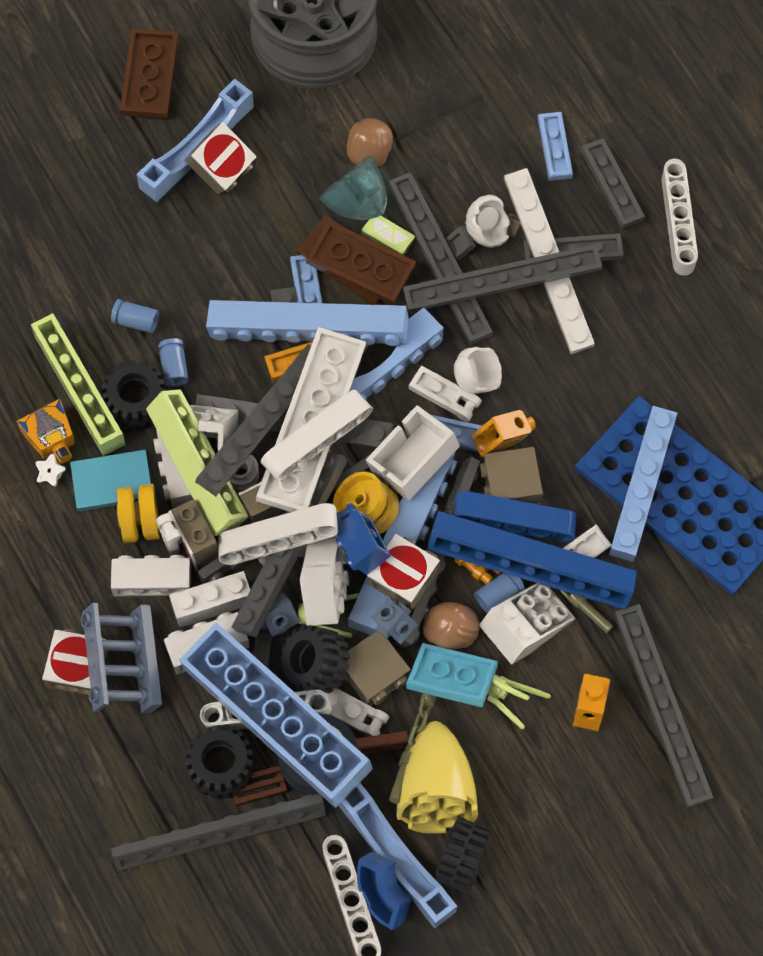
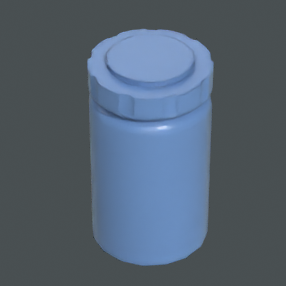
M118 299L112 309L111 322L153 333L157 326L159 310Z
M177 338L161 341L158 347L165 386L180 387L187 384L189 380L183 341Z
M503 573L474 592V596L480 607L488 614L491 608L522 592L525 588L519 577Z

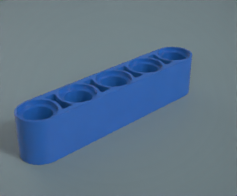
M468 491L456 494L454 516L510 533L559 542L575 540L577 515L573 511Z

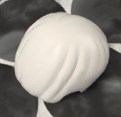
M495 195L481 196L474 201L468 209L465 222L469 235L477 243L489 248L501 246L509 238L507 229L510 225V220L504 211L502 200Z
M479 347L463 350L454 363L455 379L461 389L471 394L485 393L498 389L501 385L502 373L501 364L495 351L491 348Z

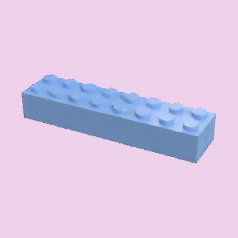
M217 622L179 659L182 667L189 675L335 808L373 769L370 760Z

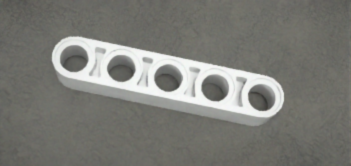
M671 159L664 166L661 180L673 268L677 274L686 276L691 274L695 268L698 251L686 167L681 160ZM672 194H678L681 197H675ZM680 215L683 219H678L675 216ZM678 237H684L687 240L683 241L680 240ZM685 258L688 259L690 262H683L681 259Z
M351 390L271 448L262 457L261 463L278 481H282L363 422L371 414L373 407L356 390Z
M324 503L224 531L218 535L219 561L222 564L234 565L331 538L338 533L337 509L332 504Z
M321 690L295 692L311 708L315 701H325L321 709H313L318 714L329 715L331 713V702L325 692ZM220 702L206 704L200 711L201 721L206 728L212 726V730H217V725H223L224 730H228V727H232L235 730L248 729L239 719H234V715ZM211 714H220V717L216 722H208V718Z
M331 835L323 843V856L356 956H362L361 951L363 948L373 947L377 952L376 956H381V946L362 891L359 892L357 874L347 844L341 836ZM333 844L342 847V852L338 855H331L327 850ZM344 869L349 871L351 876L346 881H340L336 878V873ZM349 895H355L358 897L359 903L354 907H349L344 903V899ZM357 921H364L368 928L365 932L358 933L352 928L353 924Z

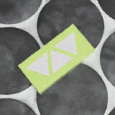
M374 212L361 230L362 235L403 256L415 241L413 234Z

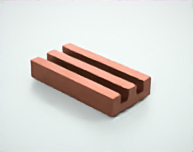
M407 731L357 738L356 741L358 750L362 754H370L406 748L408 745Z
M280 765L254 772L252 780L248 779L247 782L277 774V777L249 784L245 788L241 787L239 788V794L277 783L280 784V787L239 798L238 794L234 796L232 792L236 807L287 793Z

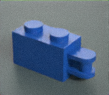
M349 502L345 510L337 512L339 524L336 541L340 548L346 552L348 556L346 561L349 566L355 571L358 569L368 575L391 557L372 519L357 510Z

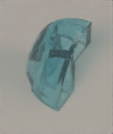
M368 156L351 168L340 180L327 188L320 195L319 199L329 209L343 217L355 220H368L384 213L387 205V192L379 168L373 158Z

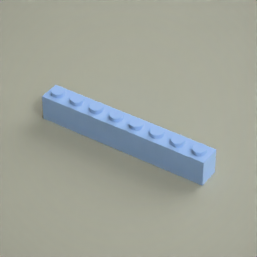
M210 300L206 328L211 338L220 341L226 339H239L241 341L258 339L266 342L287 340L288 342L298 343L300 341L313 342L318 327L365 341L366 345L385 343L390 346L406 344L409 316L406 306Z
M455 452L410 501L403 497L401 498L398 515L383 539L386 547L395 534L402 538L407 537L411 539L416 546L420 540L424 542L429 531V527L426 526L429 518L434 519L439 507L436 504L438 497H444L448 483L445 481L448 474L453 475L457 467L458 461H455ZM367 577L348 618V627L371 635L377 631L376 627L378 626L371 617L389 597L369 586Z

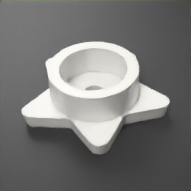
M51 454L46 461L36 462V466L40 471L37 482L48 481L52 486L56 487L58 479L65 471V467L56 461L55 454Z

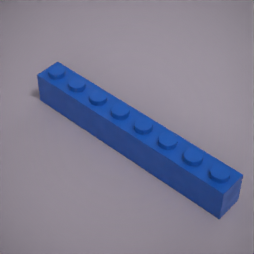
M440 511L437 513L427 547L429 551L625 610L634 593L635 570Z

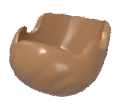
M366 118L361 122L355 123L349 132L347 141V155L350 161L362 168H375L384 165L393 143L391 129L385 122L376 118Z
M445 602L437 604L430 609L424 618L422 631L424 637L436 646L456 650L468 648L474 643L479 634L480 622L478 616L470 607L461 603Z

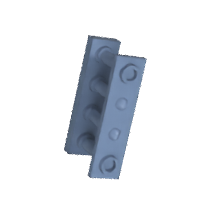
M92 603L82 612L81 625L84 627L91 688L89 700L92 703L93 712L102 710L109 704V701H138L141 706V713L153 712L162 705L150 605H140L130 613V616L99 615L98 603ZM100 625L129 626L132 629L133 641L102 640ZM103 650L132 651L135 654L136 665H105ZM106 675L135 676L138 680L139 690H107Z

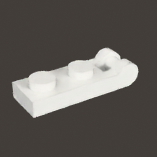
M423 366L420 367L409 384V390L457 415L464 422L470 421L473 416L472 411L474 408H478L482 402L475 394L464 391L460 386ZM460 399L466 402L464 407L458 404Z
M170 513L159 516L156 519L160 535L172 556L180 553L179 544L182 541L178 529L171 523L173 519Z
M333 688V692L329 694L326 693L332 706L329 715L340 719L347 726L368 737L380 735L379 730L382 724H386L389 719L386 713L363 703L337 688ZM317 700L312 706L316 709H321L325 701ZM367 716L373 719L370 725L364 724Z

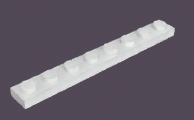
M528 169L504 175L505 184L533 257L558 253L557 244ZM570 278L544 283L570 354L594 347V340Z

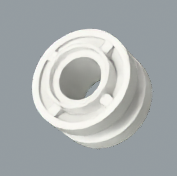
M252 455L240 467L246 469L247 472L243 475L235 474L230 479L232 487L237 492H242L258 482V463Z

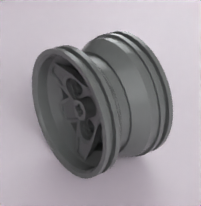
M248 0L251 15V40L254 52L268 72L288 84L305 88L333 86L357 74L372 56L377 40V18L375 13L377 0ZM355 18L351 26L347 28L343 20ZM280 21V24L284 27L282 33L275 27L273 22ZM316 36L317 41H309Z

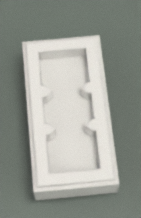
M596 524L562 549L595 558L608 549L611 544Z

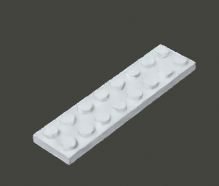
M318 327L275 446L350 392L366 346L365 341ZM330 446L282 481H278L266 469L256 501L289 512L308 508Z

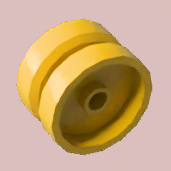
M366 471L356 472L347 477L339 485L333 500V505L336 507L337 512H342L347 508L346 505L349 502L352 503L357 510L372 519L379 534L386 532L394 523L400 505L398 495L377 476Z
M154 484L140 485L138 489L139 501L137 502L131 486L117 488V517L119 528L121 527L123 543L138 541L139 525H142L143 536L146 540L160 539V532L156 523V519L159 516Z

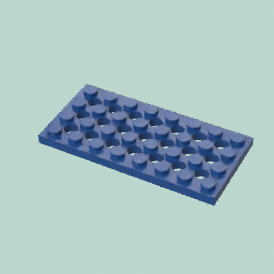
M640 396L579 460L574 468L622 508L629 488L623 482V478L633 475L644 435H639L635 428L639 425L647 427L653 407ZM674 424L668 444L669 448L666 450L659 474L670 475L672 482L663 484L658 478L654 491L656 500L651 502L645 526L733 596L763 562V530L756 528L754 525V520L763 519V493ZM629 443L632 445L633 451L625 453L621 451L619 445ZM678 456H683L687 459L688 464L686 466H678L674 459ZM607 460H612L617 464V468L607 470L603 463ZM696 472H704L708 480L699 482L695 479L694 474ZM722 487L727 491L728 495L724 498L717 497L714 489ZM686 489L691 492L692 498L684 500L680 498L678 492ZM736 503L744 504L747 507V512L743 514L736 512L734 505ZM707 505L711 508L712 513L707 516L702 515L698 511V507ZM671 507L676 511V515L671 518L666 517L662 509ZM720 521H727L731 524L732 529L727 532L722 531L718 527V523ZM684 523H692L696 531L691 534L686 533L682 529V525ZM740 537H747L751 540L752 545L747 548L742 547L738 543V539ZM704 539H712L716 547L711 550L706 549L702 545V541ZM724 555H732L736 563L732 566L726 565L722 561V557Z

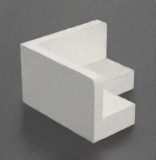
M189 405L199 423V431H203L206 437L218 438L219 451L238 428V410Z

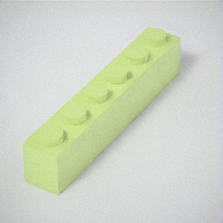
M52 313L31 324L38 344L102 455L105 456L126 445L122 431L54 314Z
M181 389L161 391L146 410L213 536H218L224 531L238 528L249 516L230 481L216 497L195 482L197 476L212 460L215 453L204 432L199 431V423Z

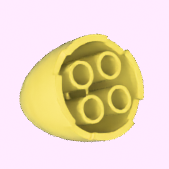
M429 722L415 737L414 741H416V744H413L412 748L410 747L409 752H412L405 769L401 798L397 804V819L408 823V829L416 832L447 833L446 828H452L455 821L460 817L471 822H475L477 819L476 788L469 762L456 737L441 722Z

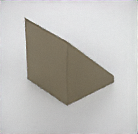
M510 213L508 215L510 225L507 229V235L515 238L521 223L518 216Z

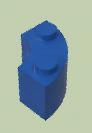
M371 852L360 858L358 862L357 883L359 892L362 891L365 901L369 906L367 909L374 918L387 928L394 930L405 922L412 897L405 893L397 883L395 875L396 862Z

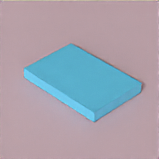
M146 450L70 462L78 512L116 506L118 504L117 488L131 486L137 502L139 501L138 489L140 485L151 484Z
M422 643L407 680L406 688L483 707L498 667V661Z

